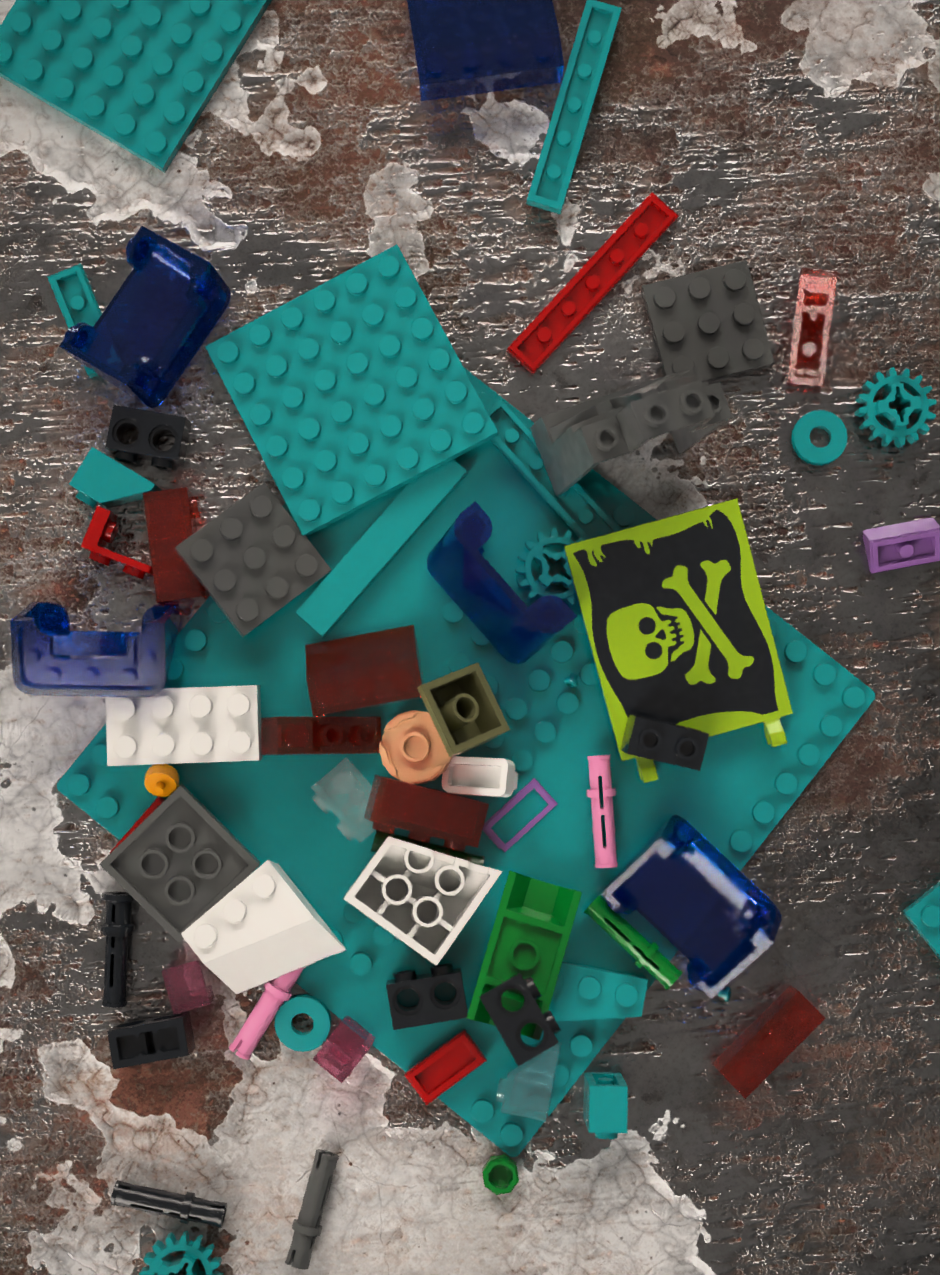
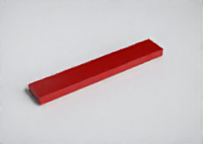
M651 192L514 340L506 352L534 375L675 223L678 215Z

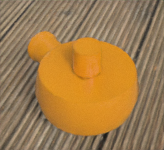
M154 764L145 773V788L155 796H170L179 787V774L171 765Z

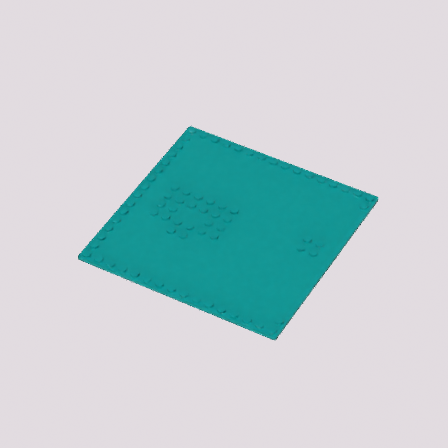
M464 368L487 410L501 396ZM507 402L509 406L519 415V417L529 426V428H531L534 422L531 421L519 410H517L509 402ZM489 440L454 459L468 471V474L325 637H322L295 612L329 573L243 638L212 597L209 596L134 689L260 685L262 759L259 761L168 764L177 770L179 786L183 784L261 862L256 869L267 860L279 864L347 949L336 955L316 961V963L304 968L296 984L310 995L323 1001L328 1010L405 1072L465 1028L486 1056L487 1061L437 1098L507 1155L517 1157L625 1018L559 1021L557 1024L561 1031L555 1034L559 1043L520 1066L515 1062L496 1026H487L486 1023L462 1018L393 1030L386 987L387 980L394 979L393 973L404 970H415L416 975L431 973L430 967L435 965L343 900V897L376 853L371 852L377 828L407 837L410 834L417 835L418 840L485 856L483 866L502 871L438 963V965L452 963L453 969L461 968L468 1011L509 871L582 892L562 962L648 978L647 991L656 978L643 966L638 968L634 964L636 960L589 915L584 913L587 907L600 894L650 943L655 942L659 946L658 951L671 961L875 699V692L765 605L793 714L780 718L787 743L772 747L771 744L768 745L763 722L708 737L700 771L653 760L658 780L644 783L640 779L635 758L621 761L577 594H574V605L570 606L564 599L560 609H555L552 600H548V603L541 607L540 596L537 595L529 600L527 597L531 588L529 586L525 588L519 587V583L525 579V575L517 574L515 569L525 564V562L517 558L519 552L529 553L525 542L530 540L535 544L538 543L537 533L539 531H542L546 538H548L552 528H557L559 537H563L567 530L571 529ZM592 469L579 480L580 484L622 530L657 520L595 470ZM406 485L307 537L331 568V571ZM285 503V504L283 505L284 509L288 512V514H289V515L291 516V518L294 520V518H293V516H292V514H291V512H290L288 506H287L286 503ZM572 531L570 540L575 542L579 537ZM562 545L544 547L550 552H562L564 550ZM533 559L531 572L536 581L540 576V565ZM550 561L547 562L550 565L548 571L550 576L553 577L557 573L564 576L561 571L564 566L562 562L558 561L555 564ZM550 585L546 589V591L552 593H561L568 590L562 585ZM478 662L510 730L487 743L456 756L502 758L513 761L515 772L519 774L517 789L507 798L456 795L447 793L443 789L442 774L434 781L424 784L405 783L391 776L382 764L379 753L380 741H382L383 731L387 723L398 714L410 710L428 712L417 687ZM571 673L577 674L578 687L566 685L564 682L565 678L570 677ZM106 724L57 783L59 792L119 840L124 837L158 797L148 792L144 785L145 773L152 765L107 766ZM611 755L612 788H616V796H613L618 867L595 868L591 798H587L586 790L590 789L587 756ZM599 776L600 802L603 808L602 776ZM535 778L558 804L504 852L494 844L480 827ZM533 789L496 822L491 829L506 844L549 804ZM601 815V816H602L603 845H604V846H607V845H606V831H605V816H604V815ZM448 982L438 984L434 990L436 997L442 1001H449L456 995L455 987ZM403 989L398 994V1001L405 1007H413L418 1003L419 996L413 989ZM520 1034L526 1044L535 1045L540 1042Z

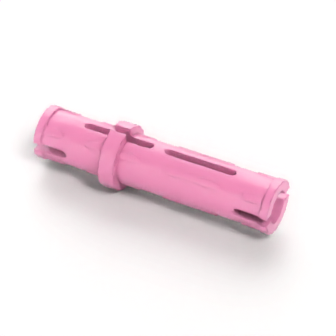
M611 755L587 756L590 789L586 790L587 798H591L595 868L618 867L613 796H616V788H612ZM599 776H602L603 808L600 802ZM601 815H604V816H605V831H606V845H607V846H604V845H603V831H602V816H601Z
M304 968L296 969L277 979L264 983L265 990L233 1043L229 1046L232 1052H235L236 1049L238 1050L235 1055L245 1060L251 1058V1054L284 1001H289L293 995L291 989Z

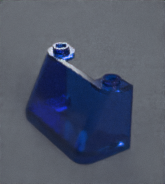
M141 226L137 234L129 240L126 246L127 262L133 269L94 327L85 322H80L70 327L59 347L69 356L149 408H156L166 399L226 310L230 301L231 291L210 262Z
M474 501L457 517L429 552L427 568L436 582L507 661L515 664L524 663L530 660L571 624L577 615L562 599L553 595L543 596L529 607L520 599L482 556L485 553L482 546L491 537L492 522L484 510Z
M31 602L10 620L14 684L24 694L37 696H155L162 691L168 681L180 623L179 604H156L148 608L143 615L142 632L70 631L69 615L63 606L54 602Z
M673 815L661 826L607 884L601 893L608 906L616 913L630 915L637 910L689 959L687 964L689 982L695 989L703 991L711 999L774 944L782 921L781 913L771 899L688 821L678 815Z

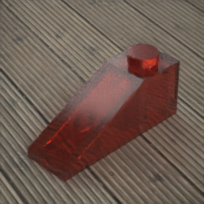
M801 267L787 383L824 386L838 270Z

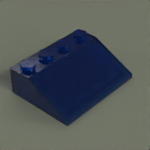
M407 0L421 101L562 83L564 60L552 0Z

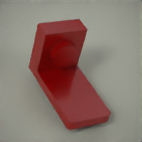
M97 506L81 544L82 548L90 552L88 558L106 566L110 565L111 560L125 566L122 572L142 580L145 574L155 577L158 570L154 567L105 548L107 542L112 543L117 535L119 523L116 520L118 516L110 510Z

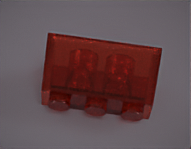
M414 625L305 645L306 677L312 713L315 717L422 698L417 687L425 683Z

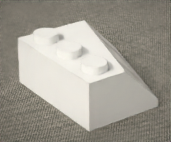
M388 836L343 897V900L437 966L502 871Z
M270 860L263 863L181 933L203 964L235 994H240L296 969L304 968L323 958L347 950L281 866Z

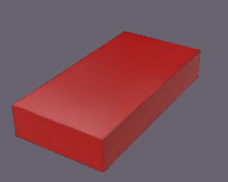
M464 1028L407 1070L404 1076L423 1102L428 1105L487 1061V1058Z

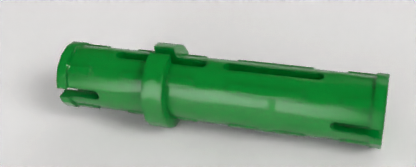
M600 894L584 911L636 960L634 964L638 968L643 966L666 990L683 973L658 951L659 946L655 942L650 943Z

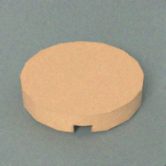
M410 710L398 714L387 723L383 731L384 734L379 745L382 764L391 776L405 783L424 784L434 781L446 771L452 760L429 712Z

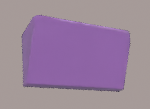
M933 518L863 530V540L871 574L940 561V525Z

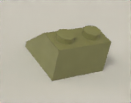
M478 662L417 687L449 757L460 755L510 730Z

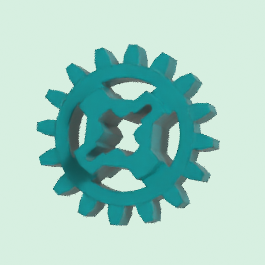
M894 367L886 371L885 377L880 371L872 376L873 382L866 381L862 385V389L867 394H859L855 399L856 402L863 405V407L854 412L855 416L864 417L865 421L859 426L860 430L870 428L872 432L868 439L872 441L878 436L881 437L882 447L888 446L892 440H894L896 448L904 446L906 439L911 444L919 440L918 433L924 435L930 430L925 422H931L936 418L934 413L928 411L929 408L937 404V400L927 398V394L932 390V387L926 386L922 388L919 384L923 376L918 375L912 380L909 378L910 370L907 368L899 376ZM884 387L882 392L883 399L873 403L877 391ZM893 402L894 406L901 407L902 411L897 413V410L890 409L889 405ZM918 413L914 424L907 429L909 424L908 417ZM879 421H881L883 424H885V425L887 426V428L884 427L883 425H881V424L879 423Z
M552 528L548 538H546L542 531H539L537 533L538 543L535 544L530 540L525 542L529 553L519 552L517 558L525 562L524 566H519L515 569L517 574L525 575V579L519 583V587L525 588L529 586L531 591L527 598L531 600L537 595L540 596L541 607H544L548 600L553 601L555 609H560L564 599L570 606L575 604L574 594L576 590L565 549L562 552H550L547 548H544L549 545L565 546L585 540L582 537L575 542L570 540L572 536L571 530H567L563 537H559L557 528ZM533 559L540 565V576L536 581L531 572ZM550 561L553 564L558 561L562 562L564 566L561 571L564 576L558 573L553 577L548 574L550 565L547 562ZM550 585H562L565 589H568L561 593L546 591Z
M184 1231L180 1240L176 1239L173 1232L169 1233L166 1237V1245L157 1240L152 1246L155 1253L147 1252L143 1259L149 1266L142 1267L139 1275H178L179 1270L183 1268L185 1263H188L186 1275H224V1273L215 1271L222 1262L221 1257H211L215 1245L212 1243L204 1248L201 1245L203 1235L199 1234L195 1241L189 1240V1232ZM175 1251H186L184 1254L175 1257L169 1254ZM197 1258L202 1262L205 1272L200 1270Z

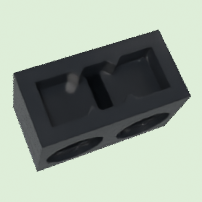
M113 405L105 448L112 454H115V460L136 464L138 458L151 461L152 467L172 470L173 465L184 466L192 424L186 417ZM131 428L138 429L139 435L137 440L132 444H123L122 436L124 432ZM167 434L173 435L175 442L172 448L166 451L159 450V439Z
M629 713L620 750L626 754L700 771L709 734L698 729Z
M452 963L430 967L431 973L416 975L415 970L393 973L394 979L387 980L386 983L393 1030L467 1018L468 1009L461 968L453 969ZM443 982L451 983L456 989L454 998L449 1001L438 999L434 992L438 984ZM403 989H413L419 996L418 1003L413 1007L401 1005L398 1001L399 992Z
M520 973L480 995L482 1003L518 1066L558 1044L559 1042L555 1034L561 1031L550 1010L543 1014L535 1001L542 996L531 976L523 979ZM511 988L518 989L524 996L522 1007L516 1011L507 1010L501 1002L503 993ZM535 1023L543 1029V1038L539 1043L529 1045L522 1040L520 1034L526 1024Z
M189 1011L117 1024L107 1031L113 1070L189 1056L195 1049Z

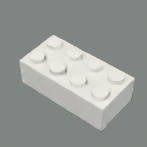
M260 685L105 690L107 766L259 761L262 759Z

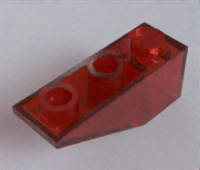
M381 716L261 718V755L379 753Z

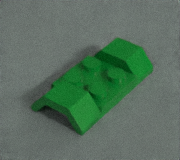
M509 871L467 1019L495 1026L480 999V995L518 973L521 974L523 979L531 976L542 996L535 1001L543 1014L549 1010L582 892ZM511 988L503 993L501 1002L507 1010L516 1011L522 1007L524 996L518 989ZM529 1023L522 1028L521 1034L540 1041L543 1029L538 1024Z

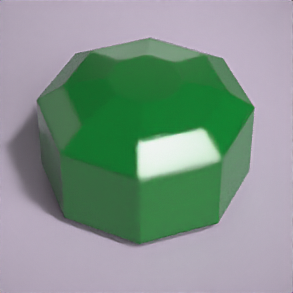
M505 1154L490 1157L482 1168L485 1187L496 1195L511 1193L519 1181L516 1162Z

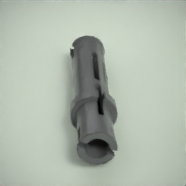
M317 1149L315 1152L298 1219H294L292 1225L294 1234L285 1261L291 1267L298 1269L309 1268L316 1237L321 1235L322 1226L320 1222L327 1201L333 1173L339 1159V1155L333 1154V1152Z

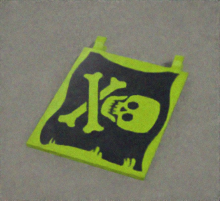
M737 498L564 546L621 761L635 758L640 779L644 783L658 780L653 760L626 754L620 750L629 713L698 729L708 733L709 737L763 722L768 745L771 744L772 747L787 743L780 718L793 714Z

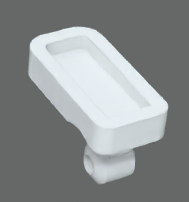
M452 756L451 762L442 774V787L447 793L456 795L507 798L517 789L519 774L515 772V764L511 760Z

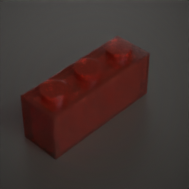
M187 487L143 493L157 603L165 606L206 600L205 588L174 550L177 545L197 531L196 518H201L198 496H193Z
M375 774L364 818L374 822L372 829L394 834L395 828L409 831L408 838L430 843L432 836L444 839V847L465 852L467 845L478 848L489 804Z
M790 985L712 1064L746 1099L826 1018L797 989Z

